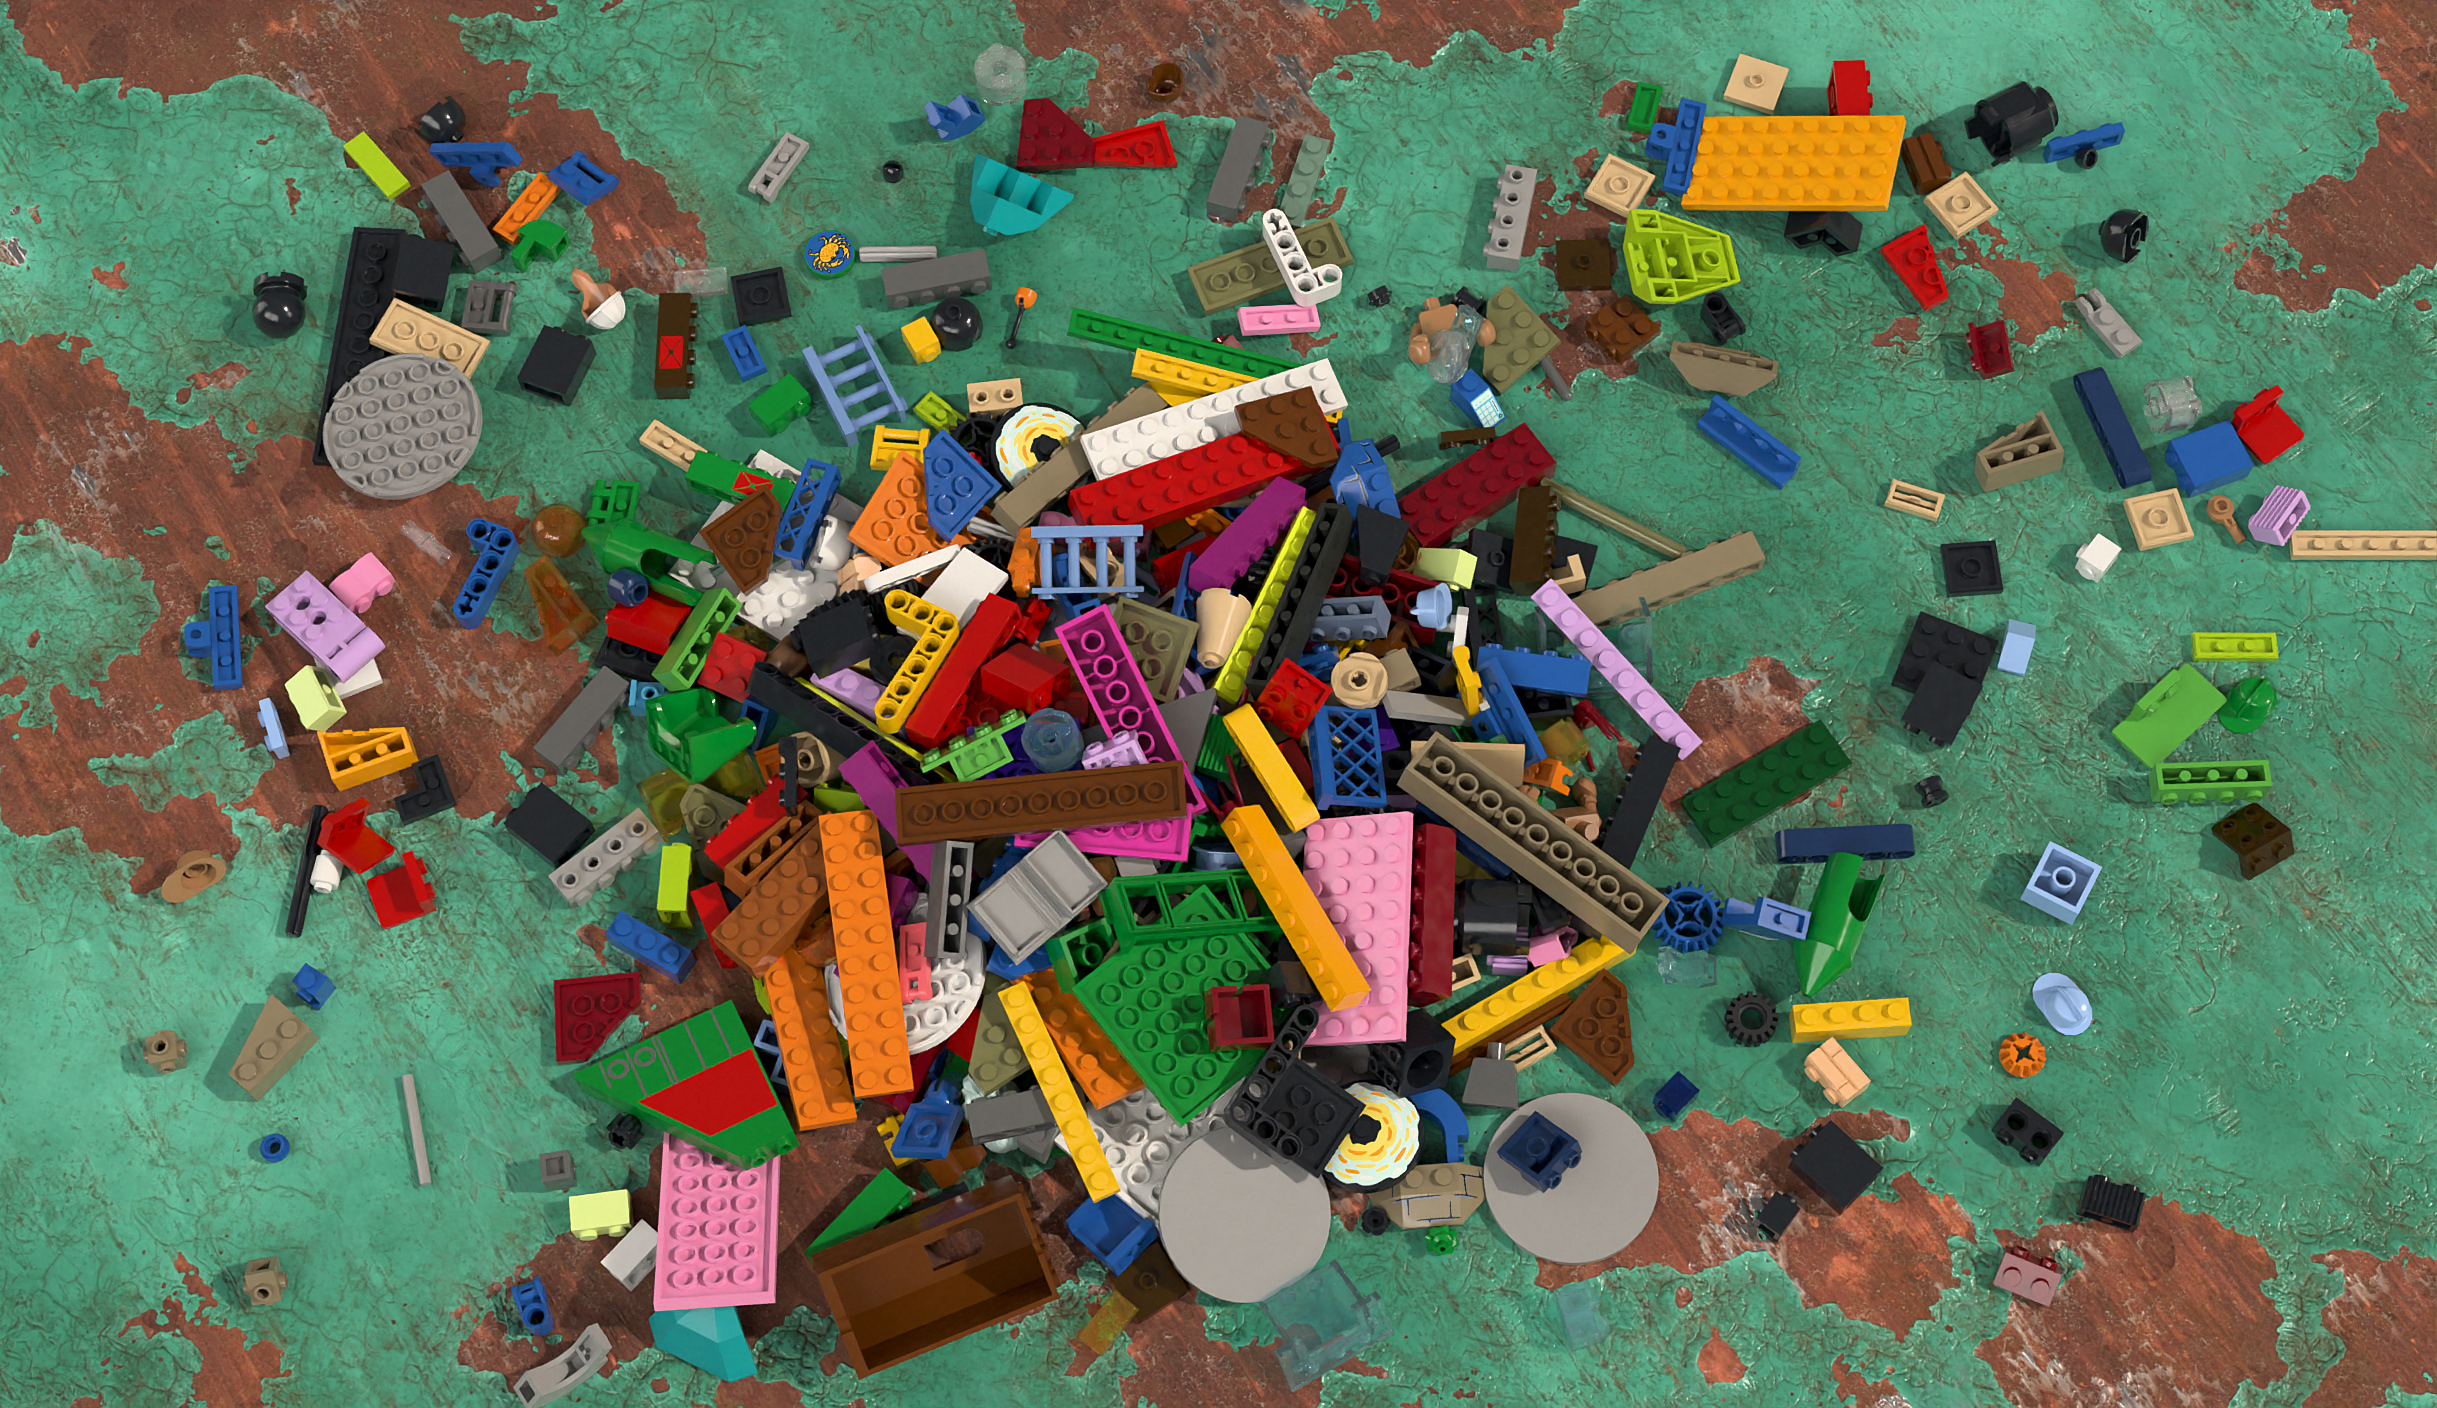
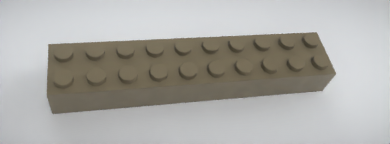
M1437 731L1408 764L1397 783L1404 791L1630 955L1670 901L1663 894Z

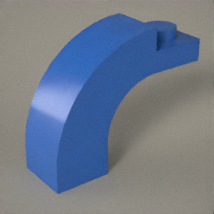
M1068 552L1052 557V579L1055 585L1053 588L1069 587ZM1080 571V587H1086ZM1055 593L1068 622L1101 606L1099 598L1093 599L1090 593Z
M1441 1089L1409 1096L1416 1104L1421 1117L1432 1121L1441 1130L1445 1141L1446 1163L1464 1162V1145L1458 1143H1468L1469 1129L1466 1118L1455 1100Z

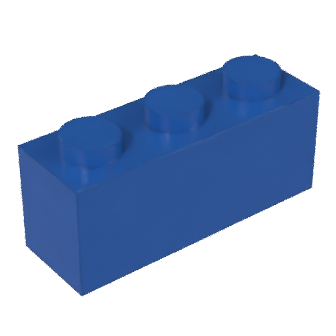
M623 911L619 912L605 933L612 946L680 985L697 962L691 950Z

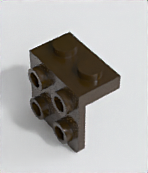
M2257 803L2249 804L2211 828L2212 834L2238 854L2241 875L2248 881L2295 854L2291 829Z

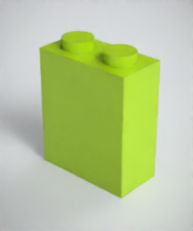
M672 843L671 846H663L657 911L666 929H694L696 906L690 892L698 888L699 863L691 846L684 843Z

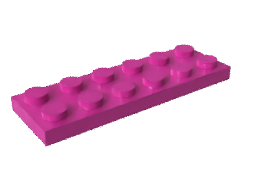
M1187 803L1188 819L1063 832L1081 853L1187 863L1193 804ZM1053 832L1015 836L1014 846L1034 849Z

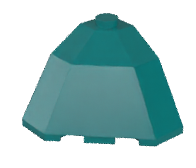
M978 153L975 156L970 204L975 222L984 225L982 231L997 236L998 232L1008 236L1036 230L1074 198V195Z
M736 1306L656 1311L649 1318L657 1348L710 1372L728 1383L758 1374L752 1350L745 1339Z

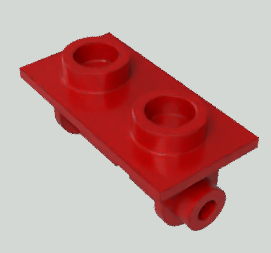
M1038 594L1027 600L1021 611L1023 619L1013 634L1017 643L1020 642L1030 648L1035 644L1053 611V608L1045 606V599H1038Z

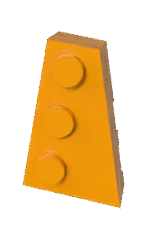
M405 727L369 729V731L357 732L343 730V732L336 733L317 731L331 779L339 791L411 767V764L419 761L413 741Z

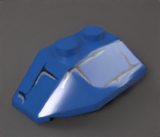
M1367 438L1343 446L1340 452L1341 455L1329 480L1336 504L1346 505L1354 521L1358 504L1401 519L1386 463L1371 440ZM1354 529L1351 537L1356 540V533Z

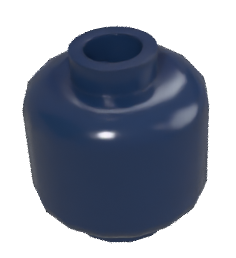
M622 568L614 572L607 584V593L614 602L633 608L640 605L648 595V582L642 574Z

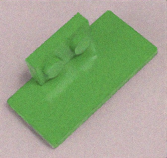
M2185 663L2178 671L2173 669L2135 704L2130 715L2115 727L2111 734L2149 770H2152L2155 763L2163 762L2227 702V698L2189 663Z
M1011 709L1000 715V721L992 725L989 721L974 729V734L966 738L964 734L959 735L949 741L950 745L942 750L936 747L924 753V758L920 761L922 772L925 773L949 761L959 781L965 782L973 781L1013 761L1014 759L1001 734L1026 722L1023 710L1016 712L1015 709Z

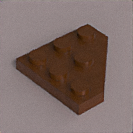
M1312 386L1235 405L1234 413L1243 435L1251 439L1254 437L1268 444L1267 447L1285 456L1290 455L1302 461L1303 465L1311 469L1337 462L1339 457Z
M766 484L699 531L745 597L765 584L769 579L783 509Z
M1603 968L1549 1029V1034L1615 1088L1634 1067V1054L1632 1051L1626 985Z

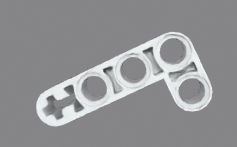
M1278 209L1268 210L1263 215V237L1294 301L1300 306L1308 307L1337 296L1341 292L1342 287L1341 269L1334 264H1326L1312 270L1286 215ZM1284 245L1289 246V248L1283 249L1280 247ZM1291 267H1298V268H1300V269H1299V270H1292V269H1290V268H1291ZM1332 279L1334 282L1329 283L1325 280ZM1308 288L1310 291L1304 292L1301 289Z

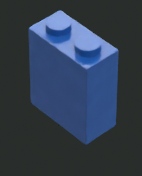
M2230 420L2172 440L2165 451L2166 463L2170 468H2173L2177 475L2178 485L2181 490H2185L2188 498L2246 478L2254 466Z

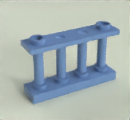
M861 325L855 326L858 340L824 355H821V353L816 355L812 346L802 350L805 363L848 447L858 443L856 433L859 432V428L896 412L901 423L907 421L905 411L908 410L907 404L902 395L897 396L872 348L875 347L873 338L869 332L864 333ZM864 349L869 359L868 361L835 376L831 374L826 375L824 369L827 368V364ZM872 370L876 372L880 382L844 398L842 395L838 397L835 392L838 389V385ZM883 391L886 392L891 403L855 419L854 417L848 418L845 412L849 410L848 407Z
M1143 525L1031 527V538H1037V543H1040L1041 588H1032V594H1038V599H1055V593L1122 592L1124 597L1137 598L1138 592H1144V586L1135 585V542H1138L1137 536H1143ZM1082 537H1093V543H1096L1097 587H1080L1079 543H1082ZM1110 537H1121V542H1124V587H1108L1107 542H1110ZM1054 538H1065V543H1068L1069 587L1052 588L1051 543H1054Z

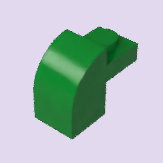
M534 220L524 224L517 230L521 242L514 246L510 256L515 268L524 273L539 253L557 262L571 244L566 229L547 220Z

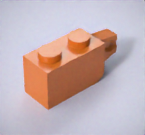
M1031 527L1019 529L1007 568L1012 576V587L1016 591L1018 598L1028 597L1033 586L1041 585L1040 543H1037V538H1031ZM1051 543V554L1054 557L1056 547Z

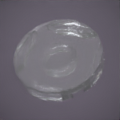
M1452 330L1439 331L1430 342L1431 358L1430 362L1427 363V368L1430 376L1435 381L1444 384L1455 383L1463 377L1468 367L1469 361H1466V354H1469V346L1466 338L1460 332Z

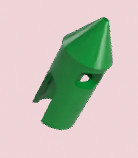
M631 517L586 526L581 530V535L607 574L612 575L622 568L630 569L642 574L646 578L648 589L689 606H696L704 593L666 575L664 561L667 554L694 564L705 561L717 565V558L714 553L658 530L646 529Z
M1836 852L1829 855L1807 910L1811 912L1806 938L1805 940H1794L1792 942L1801 990L1805 997H1812L1853 968L1854 957L1885 880V875H1879L1878 879L1875 880L1858 878L1857 875L1863 861V857L1845 852Z

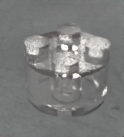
M995 43L978 56L974 65V73L980 97L985 102L994 106H1002V104L1009 102L1011 105L1018 102L1027 90L1026 65L1022 55L1011 47Z
M2190 376L2155 380L2145 385L2143 397L2148 396V404L2143 405L2146 421L2152 431H2159L2158 434H2166L2191 429L2195 425L2197 415L2202 414V403L2199 399H2196L2193 380Z

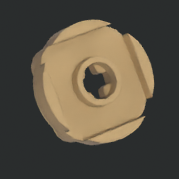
M1357 652L1350 654L1348 658H1345L1342 662L1340 660L1335 665L1331 675V685L1337 700L1345 706L1353 709L1373 708L1379 704V701L1387 691L1388 676L1384 666L1375 656L1369 653ZM1359 675H1364V680L1367 681L1366 684L1357 687L1352 680L1358 679Z

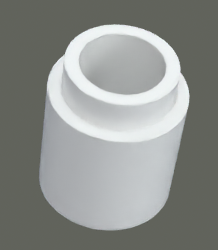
M322 850L321 854L316 857L310 879L314 889L322 893H331V890H337L344 864L328 851Z

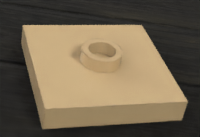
M1739 54L1723 100L1773 115L1789 69Z
M1609 153L1585 191L1584 198L1628 218L1630 209H1637L1653 184L1655 175Z
M1967 172L1930 193L1923 201L1955 239L1993 217L1999 210Z
M2177 488L2124 500L2123 506L2140 551L2193 539L2194 533Z

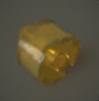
M1567 717L1565 722L1563 719L1538 737L1548 756L1547 758L1561 761V765L1567 767L1570 762L1574 765L1578 764L1587 757V752L1591 749L1589 746L1590 742L1570 717Z

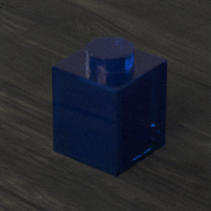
M1677 1071L1655 1094L1652 1102L1655 1105L1654 1109L1664 1119L1669 1118L1675 1122L1697 1099L1700 1090Z

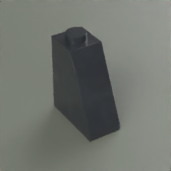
M1358 504L1355 516L1359 580L1364 581L1369 586L1385 589L1408 537L1410 522Z

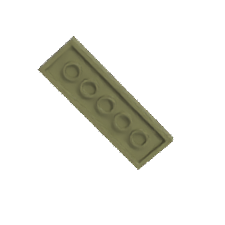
M1334 217L1293 230L1312 270L1326 264H1334L1340 269L1353 264V258ZM1266 241L1187 268V274L1206 316L1288 287ZM1284 245L1280 248L1287 249L1289 248V246ZM1291 267L1290 269H1292V270H1299L1300 268H1298V267Z

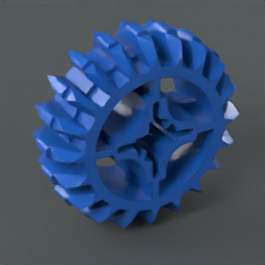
M1692 880L1688 882V886L1685 888L1682 882L1679 881L1677 882L1676 890L1671 885H1668L1666 893L1660 891L1670 901L1650 928L1656 930L1653 936L1655 939L1663 938L1661 942L1662 948L1671 945L1670 952L1672 954L1677 949H1681L1683 957L1687 955L1688 950H1691L1694 957L1698 955L1699 948L1705 953L1708 952L1709 945H1717V937L1723 936L1724 930H1722V927H1725L1720 925L1724 908H1718L1721 904L1720 898L1712 900L1714 891L1703 892V884H1700L1698 889L1693 888ZM1680 901H1691L1694 903L1686 905ZM1703 908L1710 919L1709 928L1703 925L1704 921L1699 917ZM1666 909L1671 912V916L1676 921L1672 929H1670L1665 920ZM1693 915L1692 922L1689 920L1681 924L1683 916L1686 918V916L1691 917ZM1683 933H1691L1695 937H1684L1681 935Z

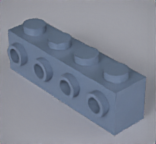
M1381 596L1328 598L1322 604L1307 642L1387 638L1391 614Z

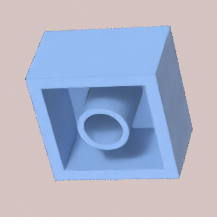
M2050 841L2020 899L2072 925L2091 891L2102 866Z

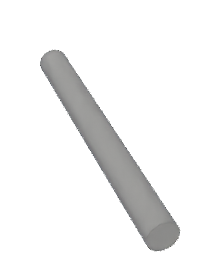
M407 1074L401 1078L420 1186H428L432 1182L414 1078L412 1074Z

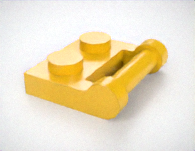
M876 425L870 462L871 470L887 471L901 450H904L924 464L923 449L930 442V429L921 428V431L891 429L885 428V425ZM884 439L919 441V445L883 441Z
M1458 645L1453 649V658L1458 669L1456 684L1469 718H1473L1480 713L1479 704L1483 703L1479 689L1481 688V681L1477 671L1472 672L1468 663L1470 659L1468 647Z

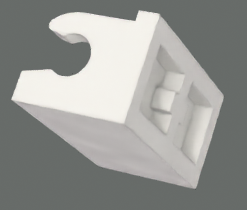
M641 1219L601 1263L628 1290L632 1291L656 1266L658 1233Z

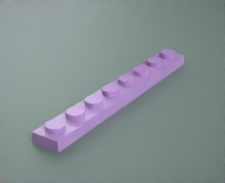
M1552 579L1547 581L1530 597L1573 645L1586 656V659L1591 661V664L1661 740L1681 748L1677 756L1681 761L1703 742Z

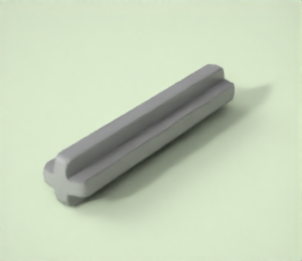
M934 245L861 246L859 257L862 262L924 261L937 258V248Z

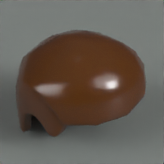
M1163 63L1153 67L1151 78L1146 79V89L1149 97L1160 103H1171L1179 98L1185 90L1182 68L1175 63Z

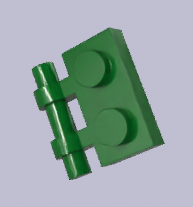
M600 479L596 480L595 488L591 489L590 499L592 500L591 508L586 514L587 526L625 517H631L635 520L641 491L640 482L613 480L612 488L605 489L607 482ZM609 501L607 511H601L602 503Z

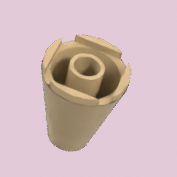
M1225 588L1205 589L1196 601V622L1199 623L1197 630V659L1204 667L1209 669H1215L1224 665L1252 611L1250 602L1243 595L1239 594L1237 598L1230 595L1231 590Z

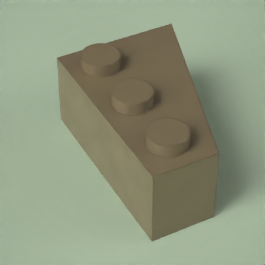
M2043 410L2036 413L2035 417L2026 424L2021 423L2018 425L2016 430L2008 436L2000 437L1977 453L1974 473L1984 493L2061 469L2064 450Z

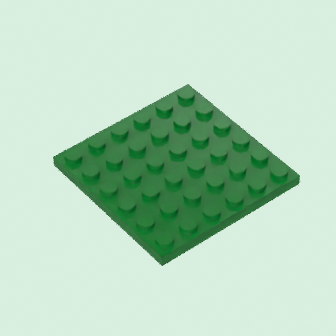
M1205 884L1172 909L1176 923L1233 919ZM1161 917L1152 925L1165 924L1164 918ZM1244 932L1138 940L1128 954H1122V951L1119 950L1070 989V992L1179 1128H1182L1245 1077L1265 1050L1263 1048L1209 1052L1207 1025L1212 1022V1019L1206 1020L1204 993L1211 987L1237 986L1239 989L1243 985L1264 984L1261 975L1271 967ZM1271 1006L1274 1035L1287 1016L1297 1007L1285 1009L1280 1006ZM1298 1013V1022L1303 1026H1307L1308 1018L1306 1015ZM1283 1036L1282 1045H1284L1290 1039L1286 1036Z

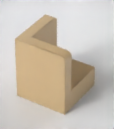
M1578 554L1567 557L1566 567L1553 570V581L1565 594L1585 590L1586 577Z

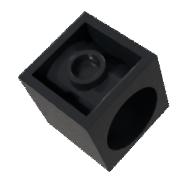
M1424 1008L1408 1011L1406 1041L1371 1043L1367 1068L1399 1099L1446 1087L1456 1038Z

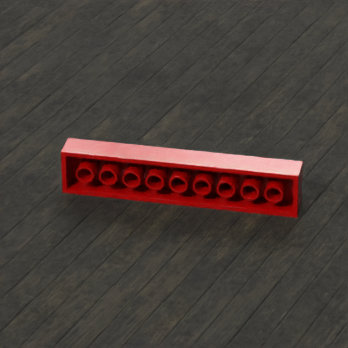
M1320 407L1321 413L1325 420L1335 450L1339 457L1341 454V450ZM1242 432L1070 490L1067 504L1077 526L1143 525L1144 532L1265 490L1277 476L1291 481L1329 468L1337 462L1311 469L1303 465L1302 461L1290 455L1285 456L1267 447L1268 444L1254 437L1251 439L1243 435ZM1082 537L1088 551L1096 549L1093 537ZM1110 537V542H1107V544L1119 541L1121 537Z

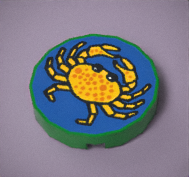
M824 230L816 233L807 241L804 247L803 258L807 269L815 277L831 280L834 277L840 278L845 276L852 269L856 262V250L852 240L845 233L837 230Z

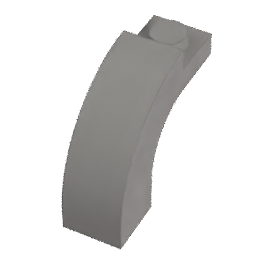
M598 1323L590 1325L566 1352L542 1366L526 1371L513 1388L526 1408L542 1407L564 1396L594 1375L608 1361L606 1354L612 1346Z

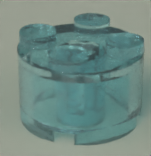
M1045 708L1035 712L1027 719L1023 734L1021 735V742L1028 757L1038 769L1045 773L1064 772L1072 768L1083 757V736L1074 719L1068 713L1054 710L1053 708ZM1055 738V741L1050 743V740Z

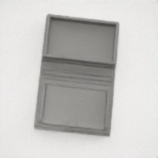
M1055 831L966 907L1018 966L1097 899L1098 893L1105 891L1109 884L1063 831Z

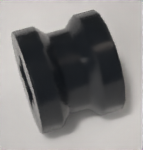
M1940 775L1925 778L1915 785L1916 792L1922 796L1921 803L1924 808L1937 806L1949 799L1948 792L1942 788L1943 781Z

